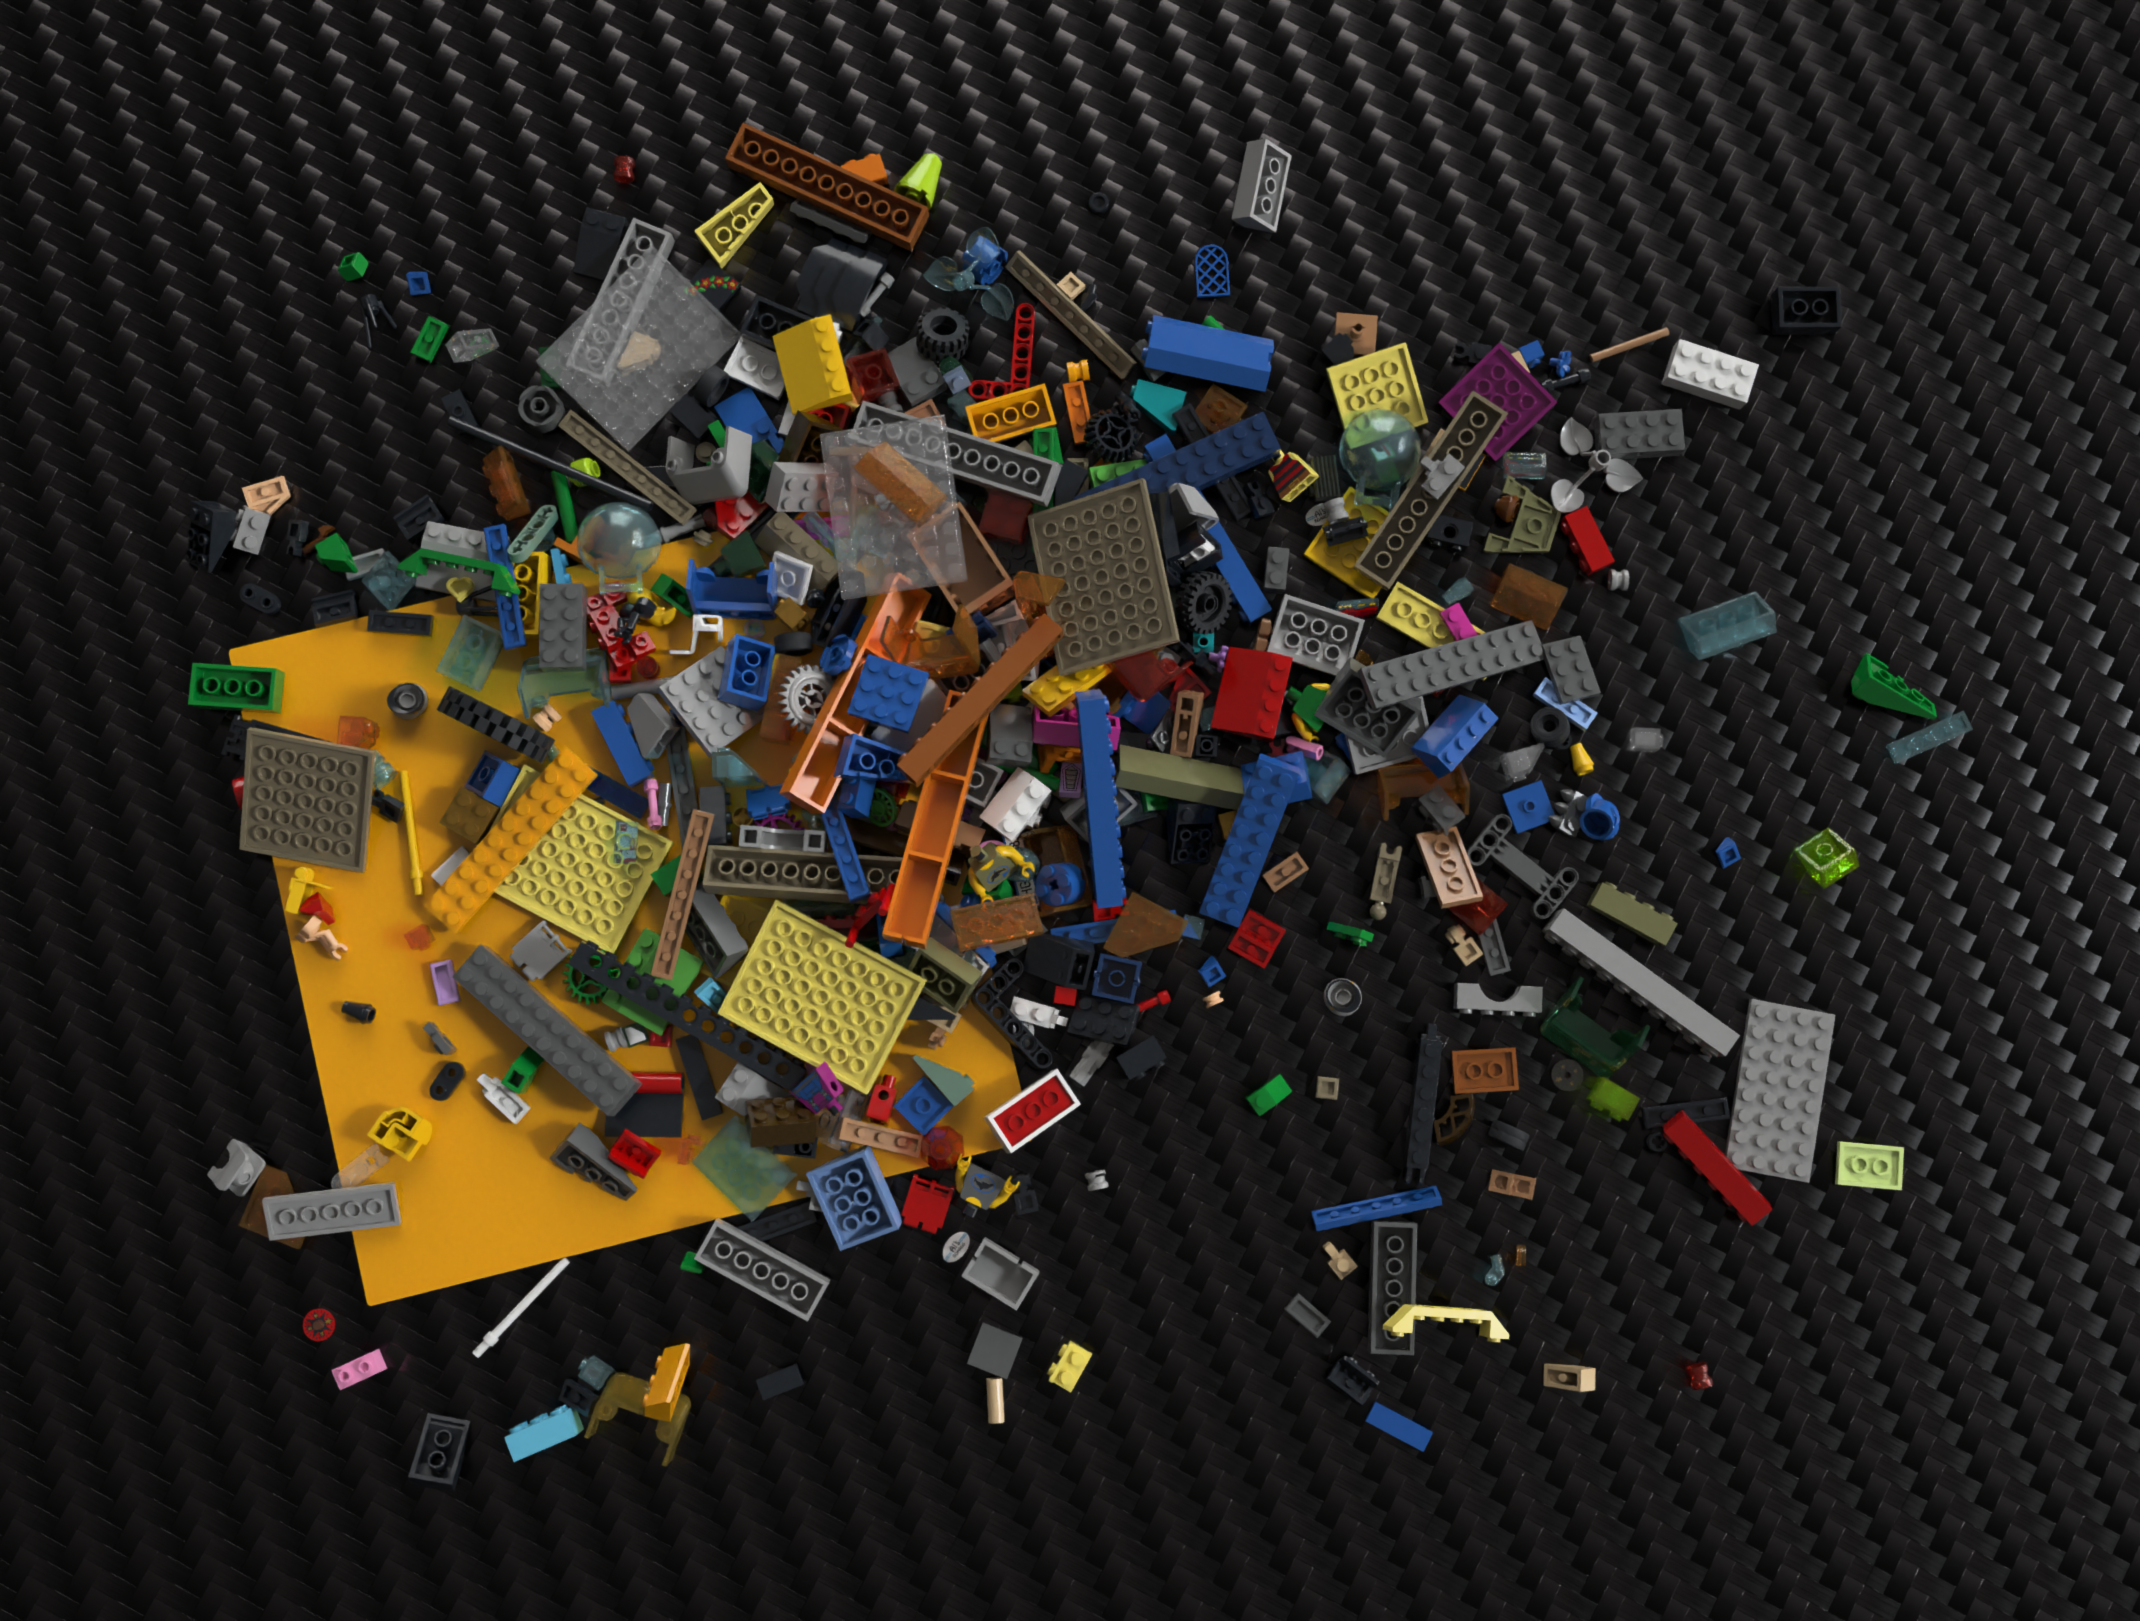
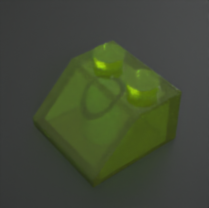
M1829 827L1794 849L1810 876L1824 889L1859 867L1856 850Z

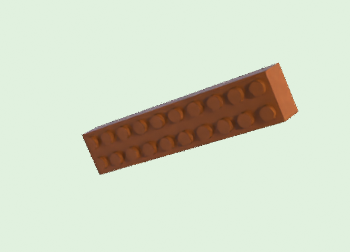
M742 123L725 157L729 168L796 199L799 198L858 227L869 230L872 234L911 252L929 217L928 207L745 123Z

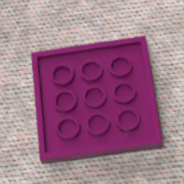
M1500 342L1439 401L1454 418L1471 392L1475 391L1508 413L1484 449L1495 461L1557 403Z

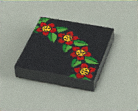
M708 259L685 286L683 291L716 316L741 287V283L712 260Z

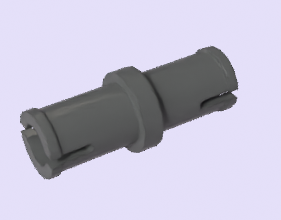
M659 783L657 807L658 815L662 816V826H668L669 810L672 807V803H670L672 784Z

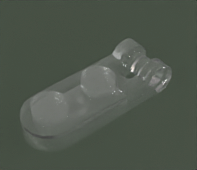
M377 1144L372 1145L333 1177L331 1181L332 1189L360 1185L379 1168L387 1164L389 1159L386 1155L383 1156ZM371 1156H372V1157L375 1159V1161H376V1162L373 1163L372 1165H371L370 1162L367 1160V1159H368L369 1157H371Z

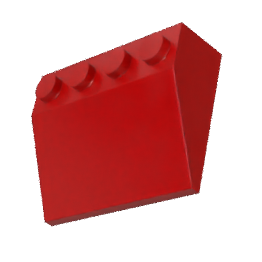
M1229 647L1210 728L1272 743L1278 725L1293 657L1273 652Z

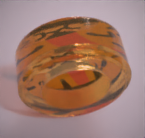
M1525 1245L1516 1246L1517 1266H1526Z

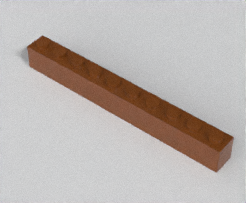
M1045 613L1041 617H1036L1031 622L1030 628L1018 635L1015 640L1016 643L1012 647L1008 646L1002 652V657L997 662L994 661L986 669L987 673L982 678L980 676L976 678L972 683V688L968 692H963L958 697L957 703L944 711L942 714L943 718L938 723L934 722L928 728V733L923 738L919 737L912 745L913 749L908 754L905 752L900 756L897 761L898 771L918 787L1064 637L1063 629Z

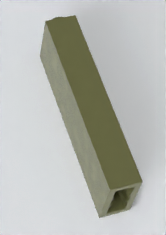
M1125 745L1119 746L1115 758L1116 787L1227 809H1239L1244 796L1241 768Z

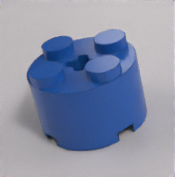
M980 235L970 251L967 250L962 255L961 260L964 262L963 271L982 286H985V283L989 285L1002 272L1003 267L1001 264L1003 260L1007 262L1008 253L989 238Z
M1070 862L1043 866L1036 879L1035 894L1045 904L1053 907L1068 905L1078 901L1085 890V880H1082L1080 868Z

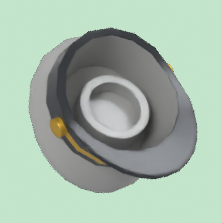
M400 683L399 686L392 689L388 694L387 704L397 717L409 720L418 717L424 712L428 704V696L422 686L415 683Z
M1338 978L1327 984L1324 990V1001L1329 1010L1334 1014L1347 1016L1353 1014L1359 1008L1362 995L1359 987L1353 981Z

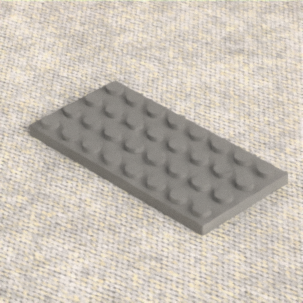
M1749 999L1725 1148V1156L1737 1169L1809 1183L1834 1028V1014Z

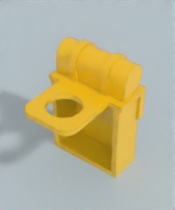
M299 867L295 870L297 878L292 877L288 888L290 894L285 911L303 915L299 908L312 896L314 886L333 889L334 887L313 882L314 871L311 868Z

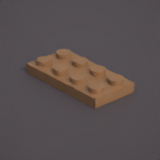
M1456 826L1448 830L1449 834L1447 836L1435 830L1416 834L1415 837L1441 909L1478 902L1483 899V894Z

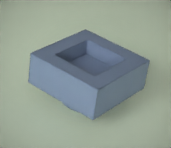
M961 365L943 374L953 394L971 385Z

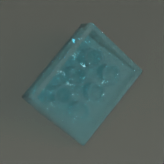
M733 1116L692 1161L752 1222L798 1175L777 1154H772L773 1150L769 1146L751 1148L746 1125L738 1116Z

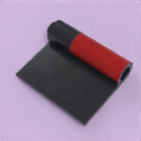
M630 1072L643 1084L615 1117L606 1115L604 1136L619 1137L626 1128L639 1137L682 1138L685 1091L684 1072Z

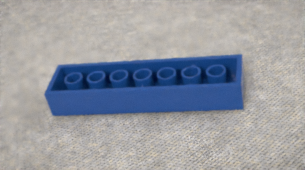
M1262 753L1259 754L1199 913L1239 928L1299 776V767Z

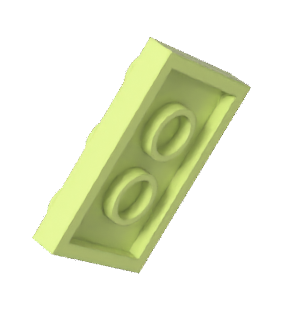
M1837 1141L1835 1184L1902 1190L1904 1147Z

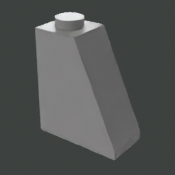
M637 693L633 697L627 711L641 754L644 758H659L680 726L652 694Z

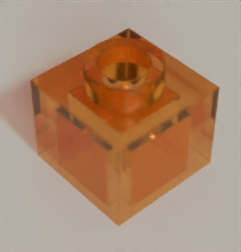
M424 924L404 934L412 950L424 951L432 946L431 942L436 940L429 926Z

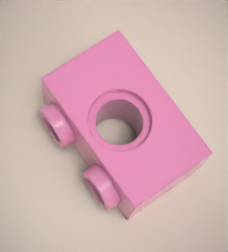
M377 1349L333 1369L332 1373L339 1390H342L387 1369L380 1350Z

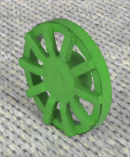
M875 788L876 798L873 796L872 812L869 813L868 819L877 826L885 827L897 819L898 807L894 800L895 797L891 796L885 788ZM882 816H884L886 822H881Z

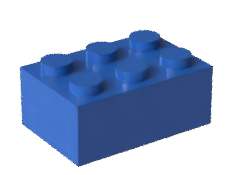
M735 634L727 643L718 700L758 711L767 702L775 646Z
M1303 751L1273 757L1300 768L1299 776L1288 803L1312 798L1308 767ZM1257 761L1241 765L1244 793Z

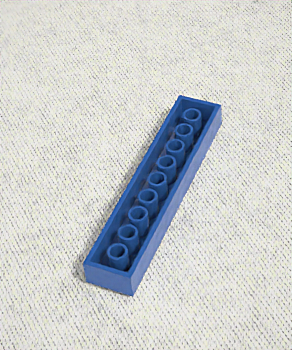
M1100 689L1075 692L1094 898L1098 909L1123 906V899L1126 898V889L1123 885V880H1121V878H1124V868L1121 859H1119L1123 858L1122 847L1119 839H1117L1121 837L1120 825H1118V821L1115 819V817H1119L1118 804H1116V800L1113 798L1117 796V788L1112 778L1115 775L1114 763H1112V758H1110V755H1113V745L1110 737H1108V734H1111V723L1108 716H1106V713L1110 712L1109 701Z

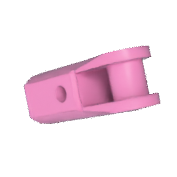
M1296 736L1286 738V744H1288L1286 750L1289 754L1303 751L1305 757L1315 760L1321 758L1323 754L1322 745L1305 741Z

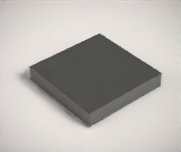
M983 1322L967 1364L1007 1379L1023 1338Z

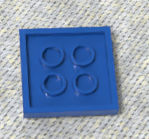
M868 654L847 714L909 734L929 678V673Z

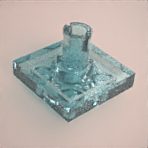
M387 551L381 555L362 579V582L390 611L396 608L417 580L413 577L405 576V571L397 569L400 562Z

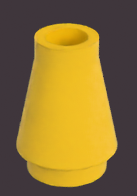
M1582 743L1572 745L1570 750L1574 772H1577L1578 776L1592 772L1594 770V763L1583 748Z

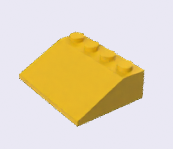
M831 314L810 319L772 336L793 416L796 415L798 410L809 412L853 400Z

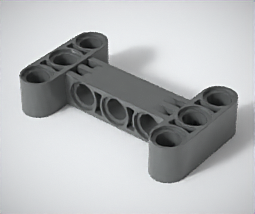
M1497 815L1487 824L1467 849L1466 853L1471 866L1481 865L1488 857L1538 896L1530 907V915L1536 920L1546 919L1551 916L1577 883L1578 873L1575 869L1567 867L1559 870L1554 877L1550 876L1504 839V836L1512 827V821L1507 815ZM1498 819L1504 821V830L1497 828L1496 821ZM1485 835L1491 837V846H1486L1483 843ZM1471 852L1478 853L1479 861L1477 863L1470 859ZM1564 872L1571 875L1570 883L1564 882L1562 878ZM1552 888L1558 891L1557 899L1550 897L1549 892ZM1539 904L1545 907V914L1543 916L1539 915L1536 911Z

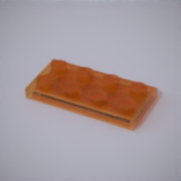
M1033 893L950 910V917L960 952L1043 935L1044 932Z

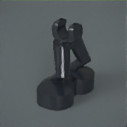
M639 597L635 604H623L619 611L620 617L617 618V630L614 632L615 637L623 638L622 644L631 641L637 623L641 620H647L654 615L657 610L654 602L646 597Z

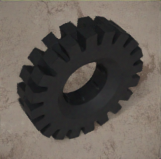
M451 686L448 687L437 708L438 711L542 764L555 742L553 738Z

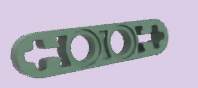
M542 506L507 549L511 562L521 563L528 559L559 517L555 506Z

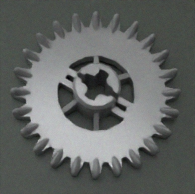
M805 665L804 669L797 667L798 673L794 670L790 671L789 673L792 677H784L788 684H780V687L785 691L778 693L779 696L784 697L783 700L778 701V704L785 705L780 712L788 713L784 720L792 719L790 727L798 724L796 729L798 732L802 731L805 727L804 734H809L818 716L815 708L821 709L825 702L821 694L824 693L826 700L835 680H831V675H826V672L823 671L824 668L819 671L817 665H814L812 669L810 665ZM812 684L819 687L821 691L813 690ZM805 685H807L806 691L802 690ZM803 710H809L810 714H807Z

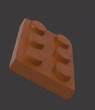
M1515 1047L1451 1051L1454 1094L1519 1090Z

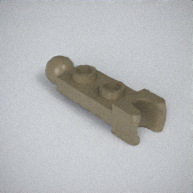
M1380 843L1369 898V900L1376 901L1370 908V915L1375 920H1381L1385 917L1386 908L1384 903L1391 904L1401 857V846L1396 847L1393 854H1388L1386 843Z

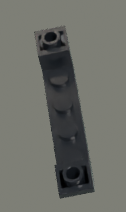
M1120 732L1117 750H1113V753L1118 752L1120 745L1160 752L1157 747L1151 749L1146 746V739L1150 734ZM1196 735L1191 758H1216L1218 736ZM1172 738L1164 751L1160 753L1170 754Z

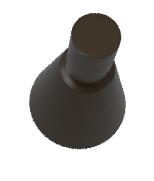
M944 593L941 606L933 623L951 628L953 624L949 607L950 602Z

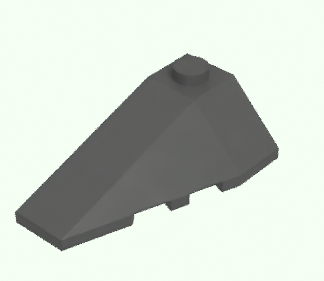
M581 1123L567 1135L549 1158L566 1172L571 1174L577 1172L585 1176V1181L589 1183L595 1181L602 1185L603 1190L625 1201L637 1191V1187L620 1165L615 1164L608 1158L609 1151L598 1136Z

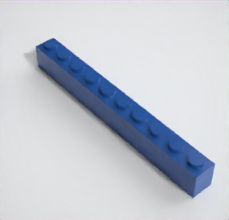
M1164 434L1144 446L1145 453H1143V457L1148 464L1176 450L1168 436ZM1218 522L1207 531L1221 544L1223 559L1210 566L1212 570L1215 568L1219 575L1227 579L1226 582L1230 584L1229 589H1232V594L1229 595L1233 597L1231 603L1238 606L1240 610L1238 614L1243 622L1247 621L1250 626L1262 617L1264 618L1271 614L1272 608L1220 522Z

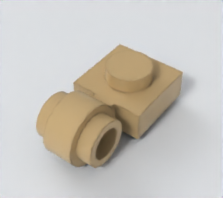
M1459 924L1457 926L1453 925L1447 929L1445 936L1451 944L1458 943L1453 950L1464 966H1467L1483 955L1472 937L1464 940L1463 936L1466 933Z

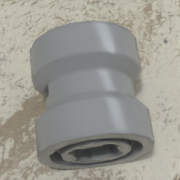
M1343 497L1329 500L1323 504L1329 514V524H1336L1349 519L1348 512L1344 509L1345 502Z

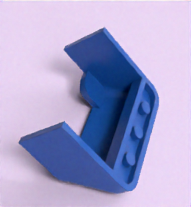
M689 559L686 592L694 614L719 615L722 618L752 620H773L777 617L774 612L777 605V574L774 562L769 563V570H762L756 574V579L715 577L714 572L707 567L696 569L694 559Z

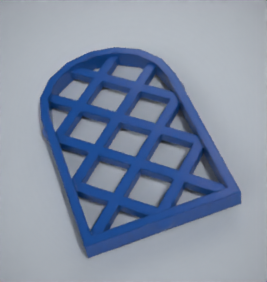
M1217 245L1204 246L1196 254L1197 298L1230 296L1227 254ZM1216 249L1222 252L1219 258L1213 253ZM1203 250L1209 253L1205 258L1200 255ZM1211 255L1216 259L1212 265L1207 261ZM1223 256L1225 257L1226 264L1221 260ZM1198 257L1202 260L1199 265H1197ZM1204 262L1209 266L1206 272L1200 268ZM1218 262L1224 266L1220 271L1214 267ZM1211 269L1217 273L1214 278L1208 275ZM1225 269L1227 277L1222 274ZM1198 270L1203 274L1199 279ZM1219 275L1224 279L1221 285L1215 281ZM1205 276L1210 280L1206 286L1201 282ZM1226 282H1227V290H1225V289L1223 288V285H1224ZM1212 283L1218 287L1214 292L1208 288ZM1199 284L1203 287V290L1200 293ZM1205 290H1207L1210 294H1203V293H1204Z

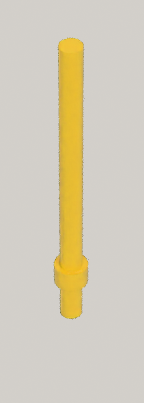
M405 770L399 771L402 800L405 804L404 816L411 865L409 874L410 880L413 881L414 896L423 895L421 882L423 872L419 866L408 771Z

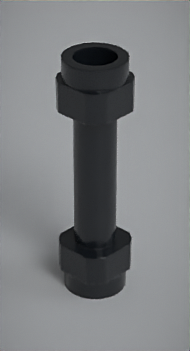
M1586 368L1577 370L1576 374L1553 381L1547 379L1539 384L1548 393H1551L1555 388L1579 382V384L1591 380V375Z

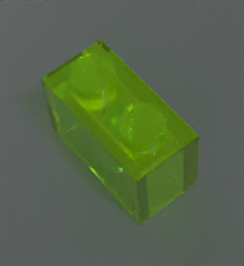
M1598 1076L1586 1099L1591 1101L1590 1105L1600 1111L1602 1109L1610 1112L1608 1116L1620 1122L1621 1119L1629 1120L1641 1098L1605 1077Z

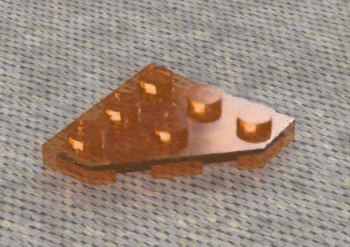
M1132 892L1103 949L1124 958L1179 941L1189 921Z
M265 1165L239 1226L269 1238L262 1200L264 1197L295 1194L286 1172ZM305 1237L276 1241L295 1249H300Z

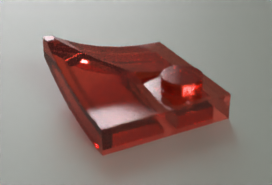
M1476 878L1483 894L1482 901L1447 908L1481 936L1508 903L1481 880Z

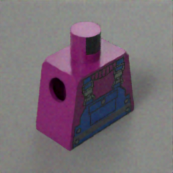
M825 1061L790 1091L792 1095L815 1114L826 1107L835 1116L843 1109L841 1104L835 1099L843 1092V1087Z

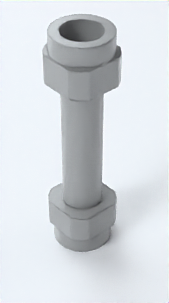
M885 272L878 279L879 284L867 297L860 312L862 318H865L870 313V307L885 288L889 289L895 281L888 273Z

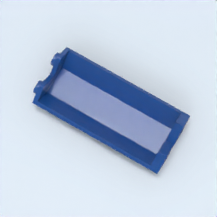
M1153 315L1152 321L1147 322L1145 333H1148L1149 341L1147 347H1143L1141 359L1144 360V367L1266 391L1271 371L1270 360L1274 351L1272 339Z

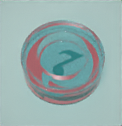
M749 619L744 625V633L748 638L758 640L765 634V625L759 619Z

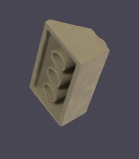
M777 512L754 541L772 559L774 552L779 551L813 565L808 591L811 589L823 591L844 569L834 557L784 512Z

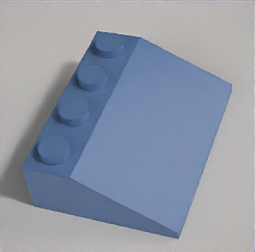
M864 1145L851 1150L806 1173L840 1251L899 1229L903 1219L870 1146Z

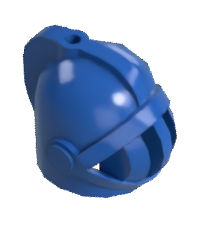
M1595 793L1586 800L1585 811L1580 817V827L1592 839H1612L1617 834L1620 825L1617 807L1612 802L1604 800L1599 794Z

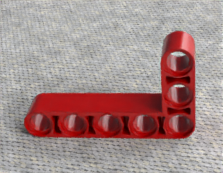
M1022 303L1016 310L1011 382L973 381L969 386V396L972 402L980 403L997 398L993 395L996 390H1002L1004 392L1003 395L1030 388L1035 312L1032 305ZM1023 312H1028L1031 314V316L1026 319L1022 318L1020 315ZM1027 332L1029 336L1023 339L1019 337V334ZM1019 352H1026L1028 356L1021 359L1017 354ZM1021 371L1026 373V376L1021 379L1015 376L1016 373ZM979 388L984 392L977 396L973 394L975 389Z

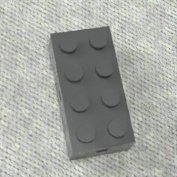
M1682 409L1598 414L1593 420L1596 452L1606 450L1610 453L1611 459L1679 456L1685 450Z
M583 583L540 584L539 668L544 672L586 671L587 588Z

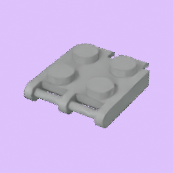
M545 920L512 948L514 952L509 956L518 967L521 968L524 964L527 965L522 972L531 982L537 978L542 980L573 952L570 948L567 949L559 940L558 934L555 935L549 929L548 923Z

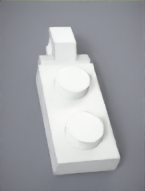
M1015 996L1013 998L1010 1011L1019 1020L1053 1029L1055 1024L1067 1025L1068 1018L1058 1016L1059 1010Z
M486 1073L477 1079L485 1087L482 1090L485 1094L484 1096L514 1124H517L531 1109L513 1090L501 1084V1079L497 1077L491 1079Z

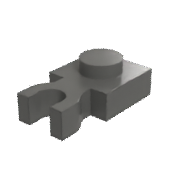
M429 1022L423 1027L432 1037V1040L435 1042L434 1048L440 1054L451 1055L457 1050L434 1022Z

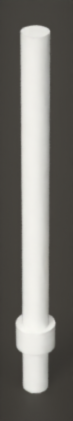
M562 1258L492 1332L489 1331L483 1337L484 1340L472 1352L477 1358L489 1346H493L499 1340L498 1337L570 1263L569 1260Z

